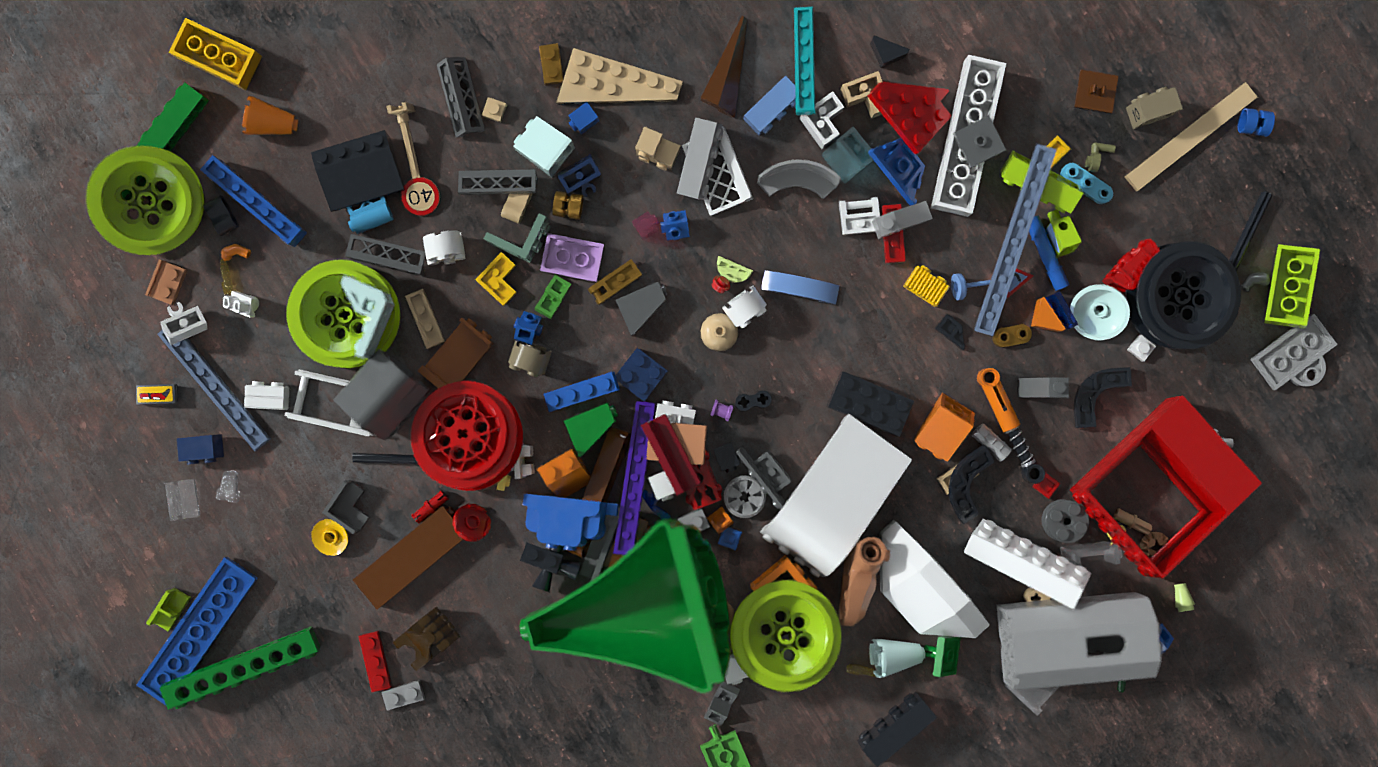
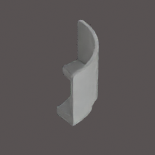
M790 160L766 169L759 175L757 184L769 197L782 189L797 186L811 190L824 199L839 185L842 178L830 168L817 162Z

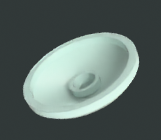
M1098 284L1084 288L1074 297L1070 306V320L1073 327L1084 337L1093 340H1106L1115 337L1123 331L1130 317V307L1126 297L1119 290L1108 285ZM1097 306H1102L1103 309H1102V310H1098L1096 307H1097Z

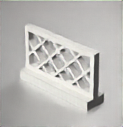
M723 126V135L718 141L717 147H720L722 153L718 152V154L723 156L725 161L722 168L714 164L712 165L719 169L720 173L717 180L709 178V180L715 182L712 192H708L710 195L709 199L707 196H704V202L710 216L753 199L726 129ZM689 142L682 145L685 155L687 153ZM723 171L729 173L732 177L729 185L719 182ZM718 184L728 187L724 198L714 194ZM730 189L737 191L740 199L734 202L727 200ZM713 196L722 200L720 208L712 210L710 205Z

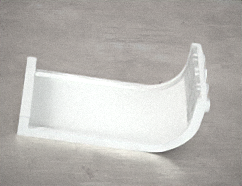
M848 414L843 418L841 425L775 518L762 528L760 533L763 534V538L767 542L777 544L779 546L778 549L786 555L789 553L795 557L794 561L799 565H806L810 568L809 572L818 578L819 576H828L851 551L912 459Z

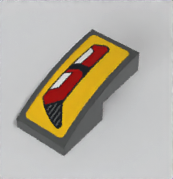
M177 384L136 385V404L178 403Z

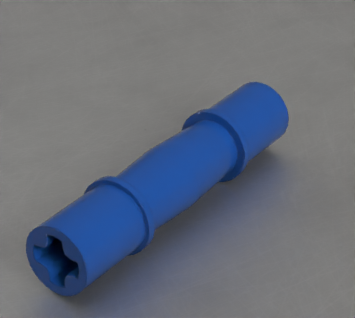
M1039 215L1033 218L1029 233L1047 269L1046 274H1048L1055 291L1070 284L1063 271V266H1060L1054 248L1047 237L1048 232H1046Z

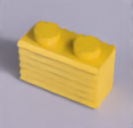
M923 265L921 267L916 266L903 287L932 306H938L950 286L947 285V281L940 276L936 278L930 274L931 270Z

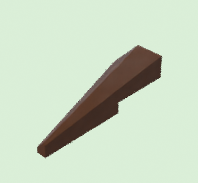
M741 16L701 96L702 102L717 108L719 112L732 118L735 117L747 27V19L744 16Z

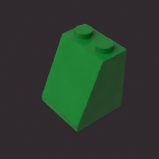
M606 403L564 420L578 457L585 455L617 421L615 417L618 416L614 405L610 406V403Z

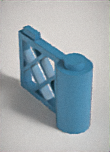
M385 196L380 197L381 200L374 203L370 201L364 202L359 209L354 211L352 206L347 207L351 220L348 221L352 232L356 231L357 234H360L394 220Z

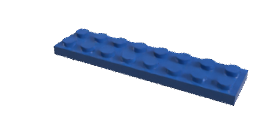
M224 557L136 685L166 705L159 688L165 682L195 671L258 578L230 558Z

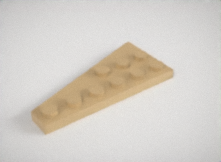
M573 48L557 104L677 101L683 81Z

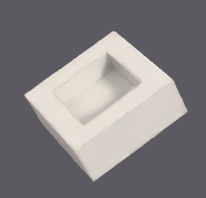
M1138 335L1127 350L1143 362L1156 346L1142 335Z

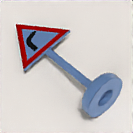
M1016 268L1006 299L1030 280L1033 275ZM953 274L951 278L952 294L956 300H963L966 297L967 288L989 285L991 280L966 283L962 274Z

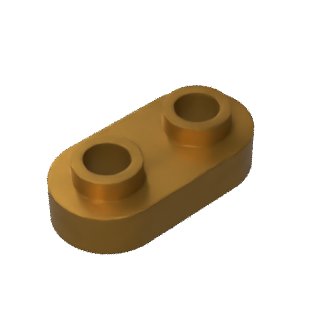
M1024 324L1000 328L994 332L992 340L998 347L1023 344L1031 339L1032 331ZM1021 330L1025 332L1024 337H1021L1019 334ZM1002 334L1006 335L1005 341L1001 340Z

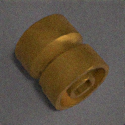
M556 191L553 202V216L564 217L568 215L571 219L580 220L583 208V195L572 194L568 196L567 192ZM565 201L568 202V209L564 208Z

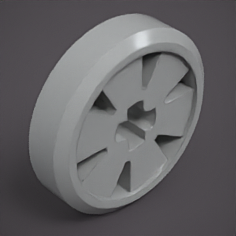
M742 475L735 477L727 484L724 490L725 505L737 517H753L765 505L766 494L762 491L759 481L751 476ZM743 491L750 494L747 502L741 501L739 498L742 496L741 492Z

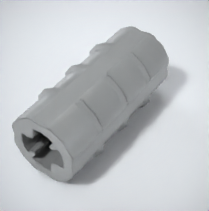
M984 423L977 427L971 435L978 443L987 446L989 452L999 462L1004 460L1012 450Z

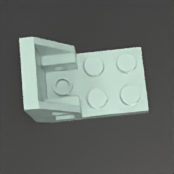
M344 276L341 284L355 311L370 317V320H367L363 326L364 334L362 339H359L356 343L355 350L357 351L355 355L370 359L376 351L393 310L394 302L390 294Z

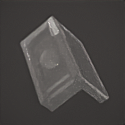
M195 479L165 483L170 521L200 516Z

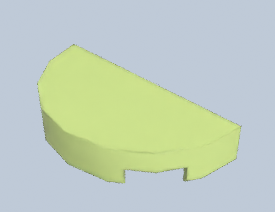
M718 256V272L721 276L726 277L729 282H743L753 273L751 269Z

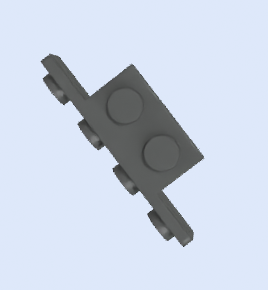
M741 446L736 451L738 460L741 464H745L748 467L751 477L759 481L762 491L766 495H770L774 506L778 510L782 509L786 501L778 491L789 484L792 479L769 450L756 460H753Z

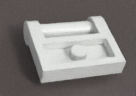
M877 197L863 201H839L842 235L876 232L872 221L880 216ZM872 207V212L847 215V210Z

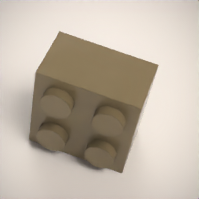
M1167 86L1156 90L1152 94L1148 92L1139 95L1137 99L1131 101V105L1126 107L1133 129L1169 118L1183 109L1176 88L1168 89Z

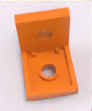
M786 555L750 583L752 590L755 591L766 584L772 583L788 570L797 582L809 585L814 589L818 588L809 577L806 579L803 577L805 572L797 562L792 564Z

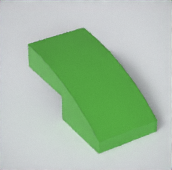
M554 275L545 289V293L537 303L535 310L552 319L570 289L571 283Z

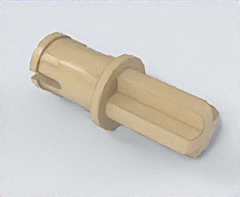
M1117 508L1113 516L1114 520L1116 519L1128 525L1129 529L1134 528L1146 535L1152 530L1151 524L1137 518V515H1131L1120 508Z

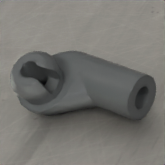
M1264 272L1252 273L1242 283L1241 289L1249 292L1254 284L1266 286L1270 283L1269 275Z

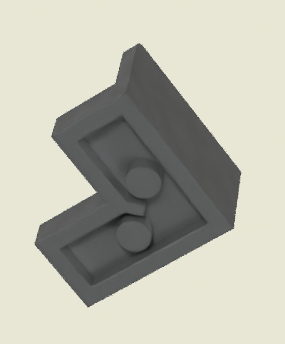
M351 480L343 481L322 513L352 534L360 533L370 518L369 515L355 507L365 490Z

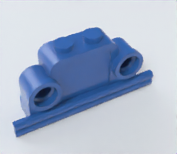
M524 494L523 505L527 506L526 527L531 532L537 533L538 541L546 543L547 548L557 549L558 545H563L564 550L576 551V547H583L587 543V538L591 540L601 539L606 532L604 524L605 515L617 516L619 504Z

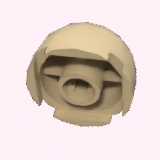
M713 314L707 317L702 324L700 330L701 339L709 349L725 351L731 348L737 341L738 326L735 327L726 314Z

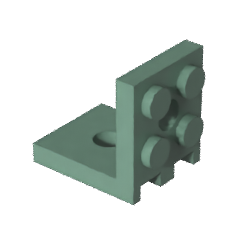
M538 214L523 248L488 232L484 240L505 252L531 263L535 253H539L543 244L541 240L543 236H547L551 226L546 216Z

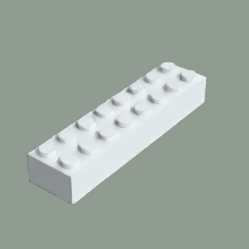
M968 55L964 60L932 200V209L967 217L973 213L984 162L970 168L953 133L987 116H990L992 122L994 121L1006 63Z

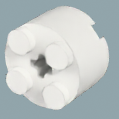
M443 231L438 235L433 233L423 237L428 265H437L443 261L444 265L456 263L455 260L465 259L460 231Z
M754 286L749 287L751 289L750 292L744 290L730 300L728 308L726 306L722 307L735 327L740 326L744 328L751 322L750 318L754 315L759 317L767 311L765 308L767 304Z

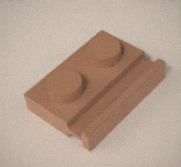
M159 259L145 295L174 305L187 270Z

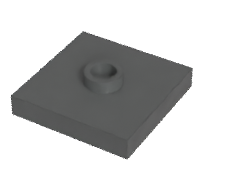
M990 116L982 118L953 133L970 168L1006 151Z

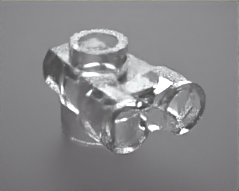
M236 471L223 472L220 488L216 489L215 498L217 500H228L231 503L239 502L240 492L238 491L240 475Z

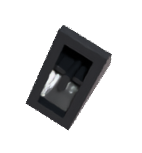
M875 35L870 43L880 68L905 58L910 50Z

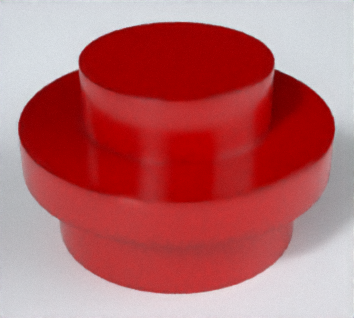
M715 276L712 287L717 292L724 293L730 289V284L726 277Z

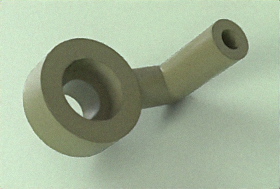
M1093 143L1091 155L1087 156L1085 167H1088V171L1098 172L1101 162L1099 151L1114 153L1116 146Z

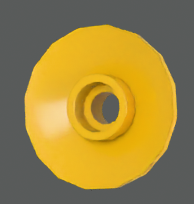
M332 519L319 521L311 532L314 546L325 555L335 556L342 553L349 542L346 529Z

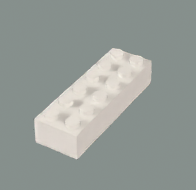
M982 519L972 533L964 553L1073 609L1091 575L1084 567L1076 566L1066 558L1057 556L1048 549L1039 547L1030 540L1021 538L1012 531L1003 529L993 521Z

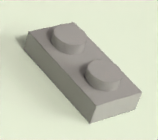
M420 680L382 691L386 710L425 699Z

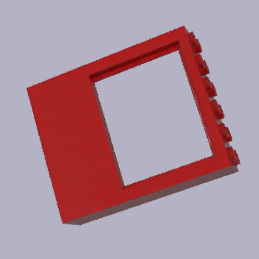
M1182 395L1166 398L1082 477L1070 491L1073 494V499L1086 508L1085 512L1093 519L1095 518L1099 523V528L1112 537L1111 541L1119 548L1121 547L1125 552L1124 556L1138 566L1137 570L1145 577L1163 579L1262 483ZM1139 446L1199 511L1150 559L1090 493Z

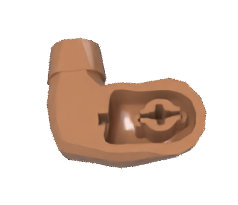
M870 537L856 542L845 557L839 603V623L842 626H854L864 618L876 589V574L879 572L883 561H889L890 550H886L884 543L877 538Z

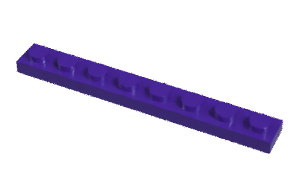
M636 401L613 552L617 555H625L636 545L648 460H646L648 439L641 425L654 420L655 403Z

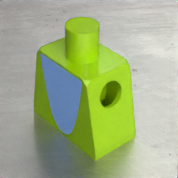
M1058 210L1049 212L1047 215L1050 223L1046 228V232H1048V239L1054 248L1057 258L1073 253L1082 241L1069 216L1061 218Z

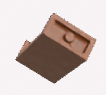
M461 318L459 326L425 366L422 365L418 370L421 375L438 389L453 382L463 381L494 344L490 340L492 336L484 330L480 332L476 329L477 324L470 318L467 320Z

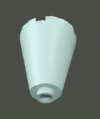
M872 639L874 643L869 646L870 663L875 665L876 670L873 673L877 678H884L920 664L925 658V650L918 643Z

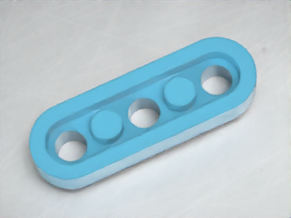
M1069 163L1061 169V176L1080 185L1083 194L1096 203L1105 204L1112 199V188L1079 165ZM1070 169L1074 170V176L1070 175ZM1086 180L1090 181V186L1085 184ZM1102 190L1106 192V197L1101 195Z

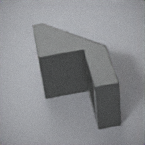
M722 682L716 690L704 718L721 726L726 720L731 705L738 696L740 689Z

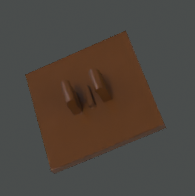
M1080 70L1074 107L1112 114L1118 76Z

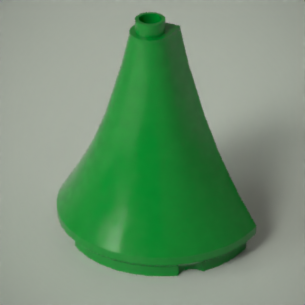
M674 518L659 521L637 545L591 582L560 600L531 612L520 621L521 637L524 641H529L531 650L566 653L618 663L667 678L701 693H708L715 683L724 682L729 667L731 650L728 638L730 630L729 610L723 579L716 557L708 540H703L698 527L692 524L685 525Z

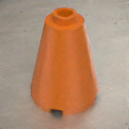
M253 96L247 98L251 102L250 106L245 105L242 127L246 129L242 131L243 134H292L293 131H297L298 120L295 119V115Z

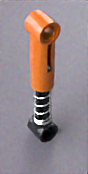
M994 368L982 369L977 374V382L982 386L1002 431L1009 434L1010 441L1014 445L1013 449L1017 451V457L1021 460L1022 478L1030 483H1040L1045 477V470L1032 458L1033 454H1030L1029 446L1025 444V438L1021 435L1022 431L1018 429L1021 424L1000 381L998 371ZM987 372L992 375L990 383H987L984 379ZM1034 468L1037 471V475L1032 479L1029 473Z

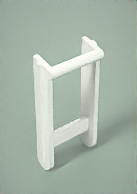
M300 369L295 371V375L302 377L293 413L285 412L287 418L364 436H375L362 429L352 419L349 426L301 415L309 378L346 386L349 381Z

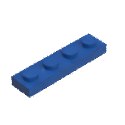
M610 372L544 393L548 411L551 412L618 391L620 388L615 372Z

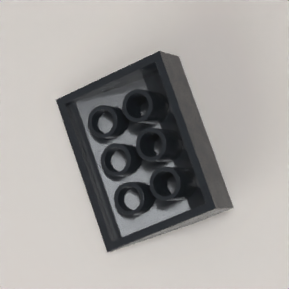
M385 130L311 152L314 167L331 212L405 190L392 141Z

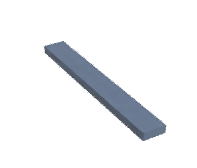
M163 330L157 334L254 451L259 450L271 440L188 338L170 345Z

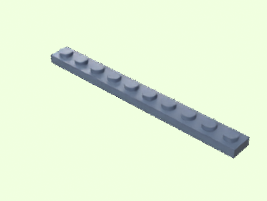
M1036 144L974 331L991 336L994 335L1057 149Z

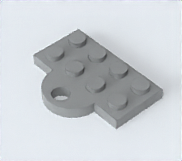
M1311 314L1308 317L1305 329L1293 327L1250 360L1272 390H1277L1289 380L1298 386H1312L1320 382L1325 375L1326 363L1323 355L1335 347L1337 343L1317 316ZM1309 370H1312L1315 373V377L1313 380H1309L1307 378V372Z

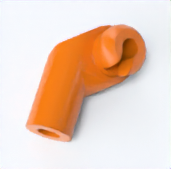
M233 244L222 249L221 258L225 261H229L234 255L249 258L251 250L238 244Z

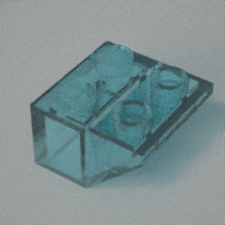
M854 127L838 138L821 154L834 172L842 178L844 184L874 162L868 154V151L871 150L870 146Z

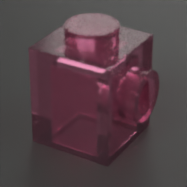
M649 212L632 221L642 240L659 231L657 226L660 224L654 214L650 215Z

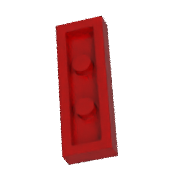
M901 204L881 206V214L885 215L901 209ZM903 230L883 237L885 264L905 262Z
M379 630L359 635L371 692L391 688L392 684Z

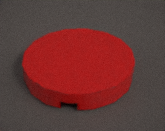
M466 504L460 507L453 516L454 530L459 537L466 541H479L490 531V516L488 517L487 511L478 504Z

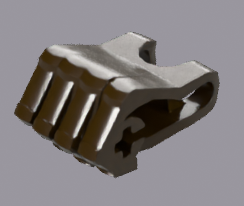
M438 607L433 608L393 641L397 649L402 646H409L415 649V661L411 663L415 671L426 665L460 637L457 631L453 632L455 628L451 622L446 623L448 618L444 614L439 615L441 611Z

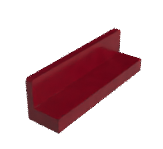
M663 414L641 425L676 495L701 483L667 414Z

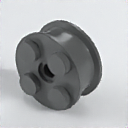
M1060 499L1051 502L1045 508L1042 514V526L1050 538L1063 543H1073L1080 540L1086 534L1089 526V517L1084 507L1079 503Z

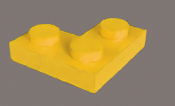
M502 252L475 279L503 306L517 293L503 280L516 265Z

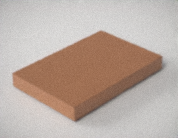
M671 423L691 463L704 465L707 426ZM648 441L646 460L659 461Z

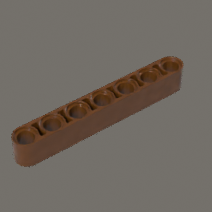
M615 427L609 429L582 500L607 502L630 442V433ZM587 538V543L583 547H576V551H566L583 558L588 552L591 539Z

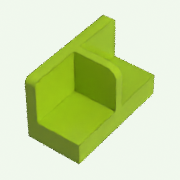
M176 588L167 590L146 624L149 626L157 624L166 631H171L191 597Z

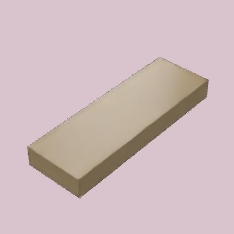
M421 289L406 295V300L426 348L430 349L444 343L445 339L425 290Z

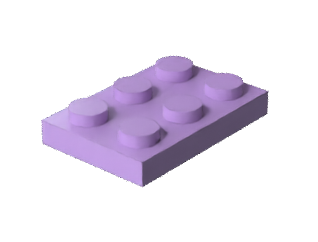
M547 233L540 271L597 282L604 244Z

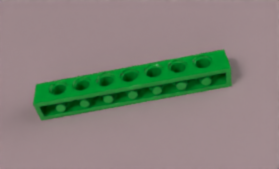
M311 626L165 682L159 689L168 709L174 707L175 709H180L186 706L189 701L194 700V702H198L206 698L205 695L210 693L216 695L230 685L232 688L237 687L243 683V680L248 678L250 681L262 676L261 673L266 671L273 673L280 669L279 666L285 664L291 666L297 663L300 658L305 657L309 659L314 657L320 649V644ZM293 644H299L302 651H295ZM280 651L283 654V658H277L274 652ZM261 658L265 664L263 666L258 665L256 659ZM237 666H244L246 672H239ZM219 673H225L227 680H222L219 677ZM200 680L207 681L209 686H202ZM182 687L188 688L190 694L183 693Z

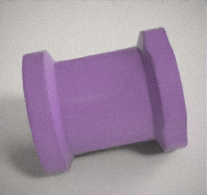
M715 400L710 415H716L725 418V421H729L734 406H728Z

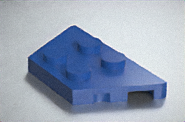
M902 138L869 150L868 154L910 206L916 204L917 200L914 198L916 190L920 189L921 176L925 168L920 158L912 152Z

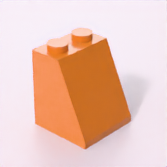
M942 393L916 433L915 442L920 448L931 451L936 458L944 459L948 462L974 427L975 413Z
M575 448L538 468L547 487L560 498H566L587 486L591 478L588 469L581 457H578Z

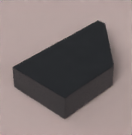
M947 313L935 327V330L958 348L964 350L963 326Z

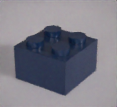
M636 348L618 371L616 378L619 383L645 402L668 371L639 348Z

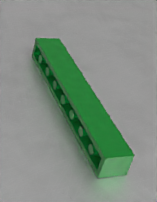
M184 82L183 85L177 88L175 96L164 105L162 113L154 118L152 126L142 134L141 140L136 146L158 147L171 152L210 100ZM141 175L137 177V184L141 187L145 186L147 183L146 178ZM125 189L123 191V198L131 200L132 192Z

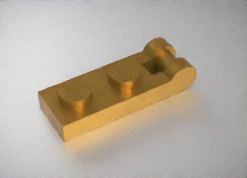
M630 259L591 286L588 291L595 296L596 303L600 305L641 277L642 273L633 260ZM604 286L607 292L602 295L599 289Z

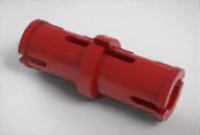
M440 490L432 499L426 500L424 505L411 514V516L415 519L421 515L416 520L420 524L431 513H435L439 506L448 501V496L445 495L442 499H439L445 494Z

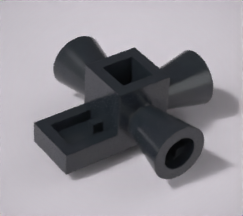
M526 543L520 559L521 562L541 569L532 587L550 593L553 574L557 575L559 571L575 581L581 563L563 560L564 556L560 555L564 549L563 545H558L557 549L549 548L547 550Z

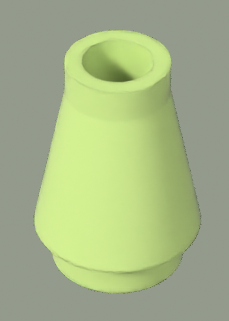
M1186 583L1174 585L1175 608H1178V612L1194 610L1193 605L1195 603Z

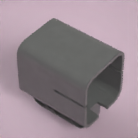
M378 349L335 397L334 401L358 426L386 440L388 437L393 436L418 409L429 389L423 382L419 381L417 383L411 378L414 374L403 363L383 350Z

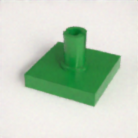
M939 636L937 647L925 645L924 650L927 651L925 652V657L935 659L933 676L944 677L956 674L961 637Z

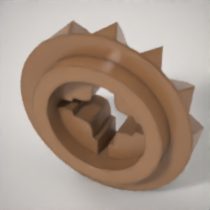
M1150 532L1142 538L1140 549L1150 559L1156 551L1149 548L1155 546V542L1157 545L1164 546L1169 541V538L1160 532Z

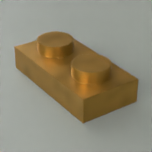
M558 43L539 46L544 84L563 83Z

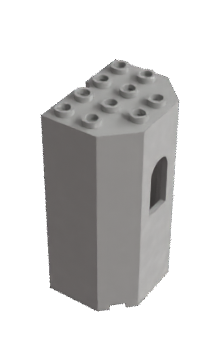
M1130 592L1079 597L1074 609L1055 599L996 605L999 638L1001 640L1003 680L1012 690L1151 678L1157 675L1161 662L1160 655L1163 653L1158 636L1161 633V629L1152 609L1151 601L1144 595ZM1119 634L1125 639V648L1118 654L1087 656L1086 637Z

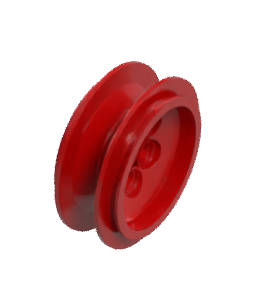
M458 381L435 390L420 405L412 423L411 446L415 459L421 469L436 482L457 490H482L500 482L517 463L523 446V427L515 407L502 394L479 382ZM472 411V418L470 420H466V414ZM454 418L453 426L448 427V420ZM487 424V430L481 433L480 426ZM463 432H467V438H464ZM450 437V444L444 446V439ZM483 443V449L480 452H476L477 444ZM464 449V451H465L464 457L461 458V459H458V457H457L458 452H459L460 450Z

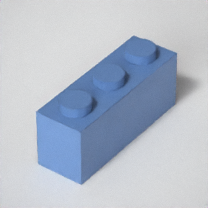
M785 76L744 115L743 120L758 135L763 132L766 134L773 127L772 123L776 119L780 121L787 114L785 110L790 106L792 108L796 106L795 85Z

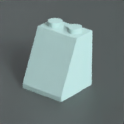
M536 116L534 120L531 119L527 123L526 131L523 135L519 134L516 137L513 147L552 178L575 147L570 138Z

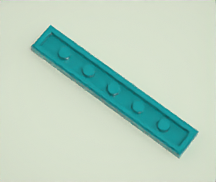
M813 6L794 8L796 115L816 114Z

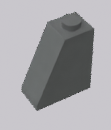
M656 282L616 299L631 336L635 335L666 301L665 296L668 294L664 285L660 286Z
M1018 378V398L1069 397V378Z

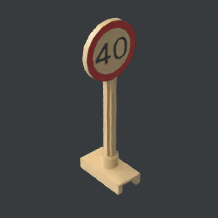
M403 102L398 107L389 105L387 106L388 114L397 115L398 123H400L412 179L404 185L405 190L402 191V202L410 213L427 215L437 208L440 201V192L431 180L420 176L408 123V114L415 112L414 105Z

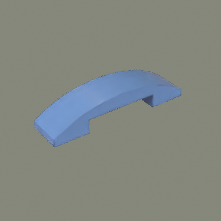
M765 271L761 290L785 293L836 305L839 285L791 274Z

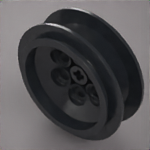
M1187 241L1159 246L1160 251L1144 267L1138 286L1134 290L1125 291V297L1130 307L1129 318L1132 324L1145 339L1165 348L1197 349L1214 343L1230 329L1239 312L1241 285L1234 266L1222 252L1201 242ZM1172 274L1175 275V281H1174V282H1173L1172 279H1171V275H1172ZM1190 278L1193 279L1192 286L1189 283ZM1160 287H1161L1162 290H1163V293H1162L1161 296H1160L1159 293H1158ZM1196 296H1197L1198 299H1199V301H1198L1197 304L1195 303V297H1196ZM1165 306L1168 308L1167 314L1164 313ZM1183 310L1186 312L1185 318L1182 316Z

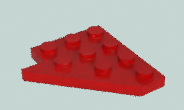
M880 82L867 95L914 154L919 153L952 116L940 102L949 92L948 89Z

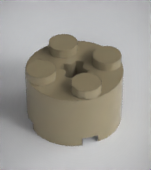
M515 340L508 361L510 363L509 368L520 371V369L526 370L528 375L534 377L542 376L546 372L552 351L546 352L547 348L534 343L532 345L528 343L524 345L521 344V341Z

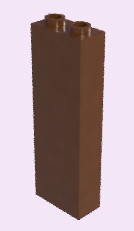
M442 506L353 579L354 583L376 610L381 608L464 540L454 530L453 516L455 510L451 506Z

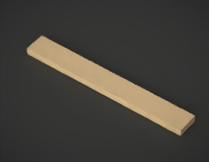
M1246 82L1128 173L1125 178L1135 191L1140 190L1256 99V94Z

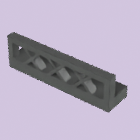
M466 57L445 58L437 64L456 138L464 137L468 133L483 132L485 129ZM454 63L461 64V73L458 70H456ZM460 81H463L466 84V91H464L460 87ZM465 99L471 102V110L465 106ZM470 117L476 121L477 127H471Z
M536 169L459 171L458 193L459 195L536 193V184H538ZM532 184V187L523 188V187L521 186V185ZM482 185H492V186H491L490 188H484ZM501 185H511V186H510L509 188H504V187H502ZM463 186H472L470 189H463Z
M354 234L350 236L345 255L347 258L424 277L426 270L423 268L426 258L424 251ZM355 240L362 241L366 248L361 251H354ZM376 245H380L384 250L378 256L373 255L370 250ZM397 249L400 250L403 257L398 260H392L389 253ZM413 254L421 255L419 265L411 264L408 257Z
M620 506L617 516L605 515V535L599 540H591L580 571V575L591 578V581L601 573L618 526Z

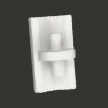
M232 291L231 296H224L223 307L251 318L255 317L254 311L259 307V300L255 296Z
M523 443L519 459L511 470L515 472V479L525 478L535 473L534 464H525V457L533 456V446L524 445Z

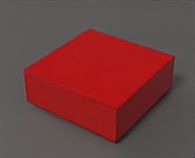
M1045 472L1043 481L1035 483L1033 488L1047 499H1050L1060 483Z

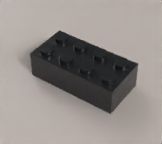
M842 371L838 376L826 407L846 416L850 414L863 423L900 437L914 400Z
M917 692L909 693L904 697L903 703L899 706H893L888 711L889 714L886 717L879 718L873 724L874 727L869 731H863L859 735L857 742L875 767L883 764L937 719L936 715Z

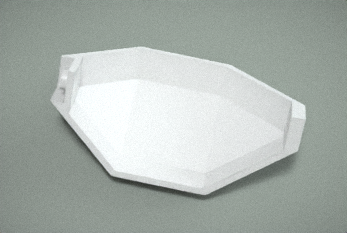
M892 520L879 532V540L884 543L886 550H890L889 561H883L880 566V591L919 634L976 638L989 626V623L965 593L896 521Z

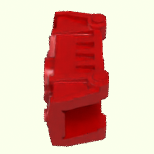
M1152 239L1141 240L1136 249L1132 248L1131 251L1127 252L1117 261V265L1106 274L1102 282L1105 285L1116 288L1121 293L1126 290H1134L1138 286L1144 267L1160 251L1156 243Z
M705 451V464L701 465L700 469L698 464H692L696 473L703 475V482L685 491L687 494L686 502L694 510L722 500L721 493L723 489L719 483L717 484L709 463L710 455L707 451ZM706 485L712 488L716 497L715 500L706 495ZM696 489L698 493L701 492L702 494V505L698 506L696 498L694 496Z

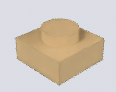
M488 97L482 116L501 123L507 104Z

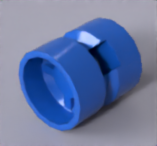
M1244 108L1238 119V132L1243 134H1253L1254 132L1258 136H1269L1274 127V112L1263 110L1258 112L1256 109Z

